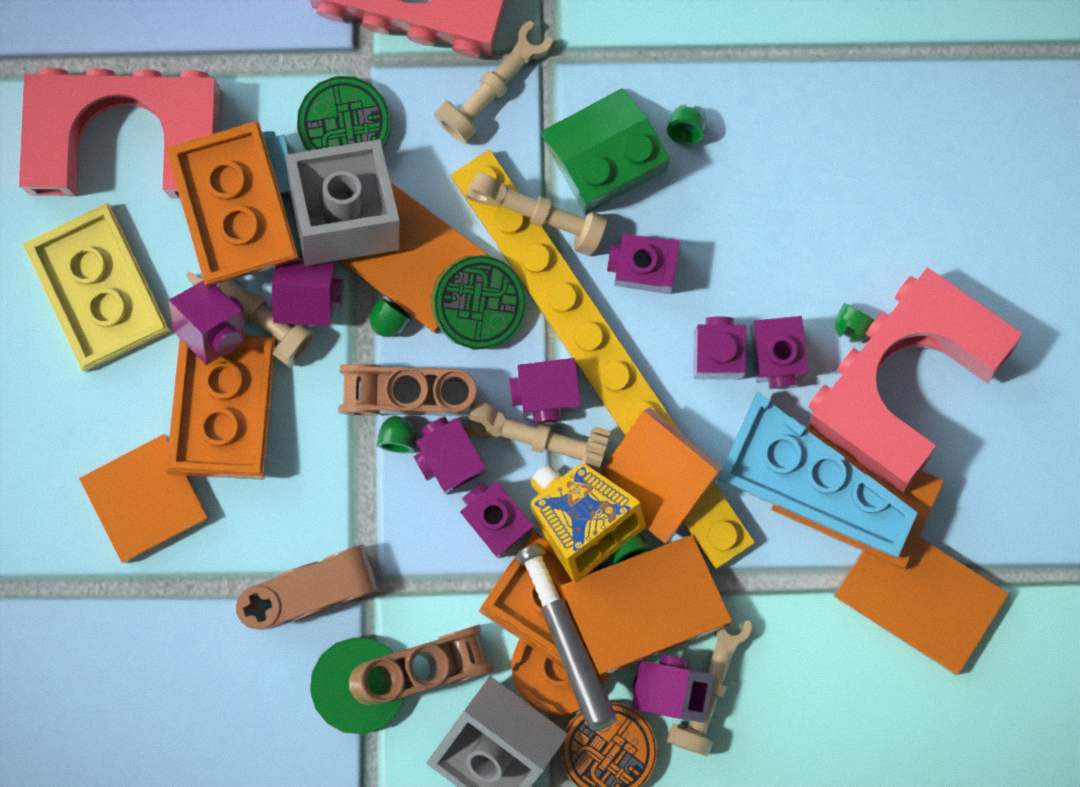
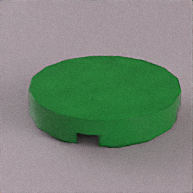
M353 637L335 643L321 654L312 670L310 693L316 711L328 725L343 733L366 734L383 728L397 716L405 701V697L377 705H365L359 703L349 689L350 675L356 666L394 653L391 648L374 639ZM371 669L368 673L367 685L369 689L377 695L384 691L385 678L376 669Z

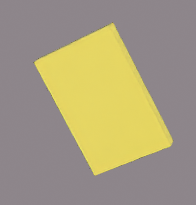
M109 203L22 243L82 371L87 372L171 331L116 214Z

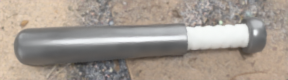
M541 543L530 545L517 552L516 558L521 566H526L529 576L532 578V583L535 585L536 592L539 594V599L542 601L543 607L541 612L588 727L593 731L605 729L615 722L616 715L576 629L564 599L559 598L552 578L549 576V571L546 569L545 562H543V557L546 555L543 545Z

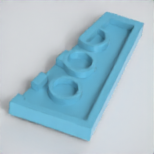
M756 392L718 480L898 559L917 512L869 475L864 474L848 462L844 456L832 447L823 443L794 418L773 405L761 393Z

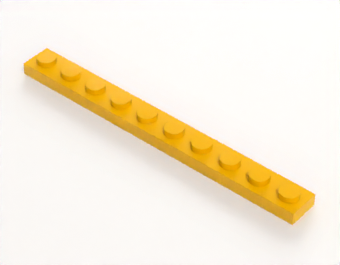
M487 150L450 174L452 181L509 266L518 273L524 288L571 358H575V364L624 437L641 413L649 407L680 431L543 227L530 223V217L502 206L481 204L466 198L471 180L475 179L478 172L490 175L506 185L508 189L518 192L491 150ZM715 482L683 523L690 535H693L698 547L714 570L755 543Z

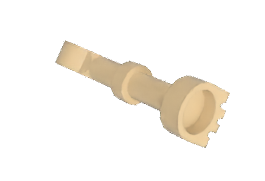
M531 20L520 27L517 44L512 52L493 72L487 71L479 80L481 86L459 109L450 101L445 100L434 112L437 124L460 143L466 144L476 131L472 122L494 98L500 99L507 92L508 88L506 85L519 70L532 59H541L550 52L553 39L549 36L542 44L537 46L531 45L527 41V37L531 35L535 25Z
M478 172L475 179L471 180L466 194V198L477 203L497 207L502 206L530 217L529 222L542 227L545 223L575 235L573 240L574 251L586 256H590L598 247L607 223V217L592 211L585 218L551 206V200L539 196L536 200L508 189L506 185L500 183L494 177Z
M190 271L186 275L189 282L193 285L203 281V278H198ZM232 280L217 284L228 297L232 295L238 299L246 313L245 321L249 324L256 322L280 341L272 354L289 368L291 365L295 366L313 342L315 332L306 325L292 327L289 324L273 323V312L266 307L267 301L258 294L250 295Z
M481 401L474 402L466 433L477 438L503 436L532 445V451L543 454L545 449L581 460V464L588 465L596 472H599L611 433L609 430L595 427L590 432L588 442L551 432L550 426L539 423L538 427L508 419L493 406Z
M745 620L741 626L740 633L735 636L728 634L725 628L714 631L717 642L707 673L715 676L706 723L690 721L688 728L672 723L666 742L706 757L709 756L713 741L706 735L718 698H724L727 687L723 683L737 645L750 636L752 630L750 621Z

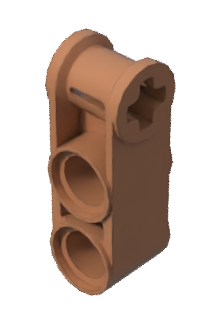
M342 364L339 366V373L344 375L343 404L338 406V414L352 416H378L381 414L462 416L472 410L473 404L478 398L476 384L471 375L459 369L381 367L370 364ZM408 379L415 380L421 386L418 399L408 404L400 403L396 400L395 390L398 384ZM361 381V398L359 400V382ZM452 381L463 382L469 388L468 398L459 405H451L443 400V389Z
M363 544L324 558L323 561H315L279 574L274 579L249 587L238 597L236 613L241 623L246 627L265 630L292 620L294 622L333 608L335 604L341 605L377 592L380 589ZM259 595L261 600L271 601L272 608L265 611L267 619L264 621L259 616L249 615L248 608L255 605L253 597Z
M480 624L439 636L438 640L379 657L356 666L349 679L350 692L359 703L377 705L449 682L456 683L494 671L492 664L486 663L478 637V634L482 631ZM417 655L423 656L430 665V673L425 681L419 679L413 671V662ZM371 669L378 670L385 678V688L380 695L374 694L367 685V677Z

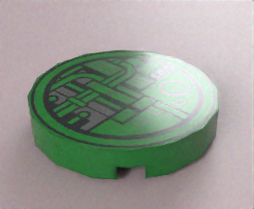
M334 76L317 83L304 96L298 109L297 131L306 151L379 139L383 149L391 135V115L384 97L371 83L355 76Z
M467 255L455 260L436 278L431 293L432 316L441 332L453 343L473 350L492 349L508 341L521 326L526 311V292L518 273L505 261L488 255Z

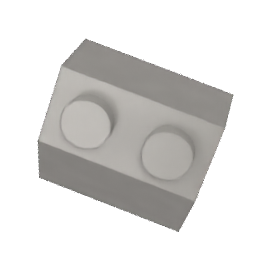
M380 139L285 155L296 229L304 266L399 250L400 220Z
M489 676L426 764L456 787H531L545 770L568 736V733L492 676Z

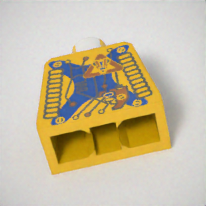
M586 464L577 465L563 477L552 466L547 465L539 469L531 479V486L539 494L530 504L536 524L575 583L621 548L628 540L646 528L640 502Z

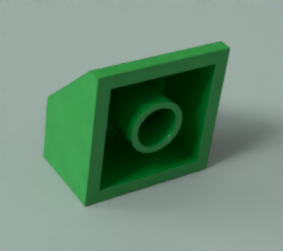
M623 88L540 131V135L584 214L666 172L669 166L670 158L651 123Z

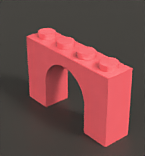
M309 0L312 8L317 9L316 13L325 19L343 22L344 18L347 17L362 21L364 28L380 34H388L390 29L408 34L407 38L410 41L425 46H434L435 41L453 46L452 50L455 53L470 58H479L480 53L492 56L507 0H433L425 3H408L400 0Z
M52 67L39 69V74H24L19 187L30 196L77 197L79 144L86 127L103 111L118 106H135L151 112L160 120L164 133L162 190L170 199H180L166 147L220 132L221 88L215 78H209L208 73L197 70L182 71L180 77H162L161 72L149 69L133 71V76H115L114 71L101 68L86 70V75H68L67 70Z
M928 267L918 279L912 275L907 278L895 295L894 299L899 303L890 315L882 311L866 332V335L871 338L861 351L853 348L847 354L837 369L842 376L832 388L825 384L808 406L813 411L809 427L902 495L932 458L936 445L896 417L885 406L880 398L876 384V373L881 365L890 356L901 350L913 347H926L946 354L989 384L1016 349L1023 334Z

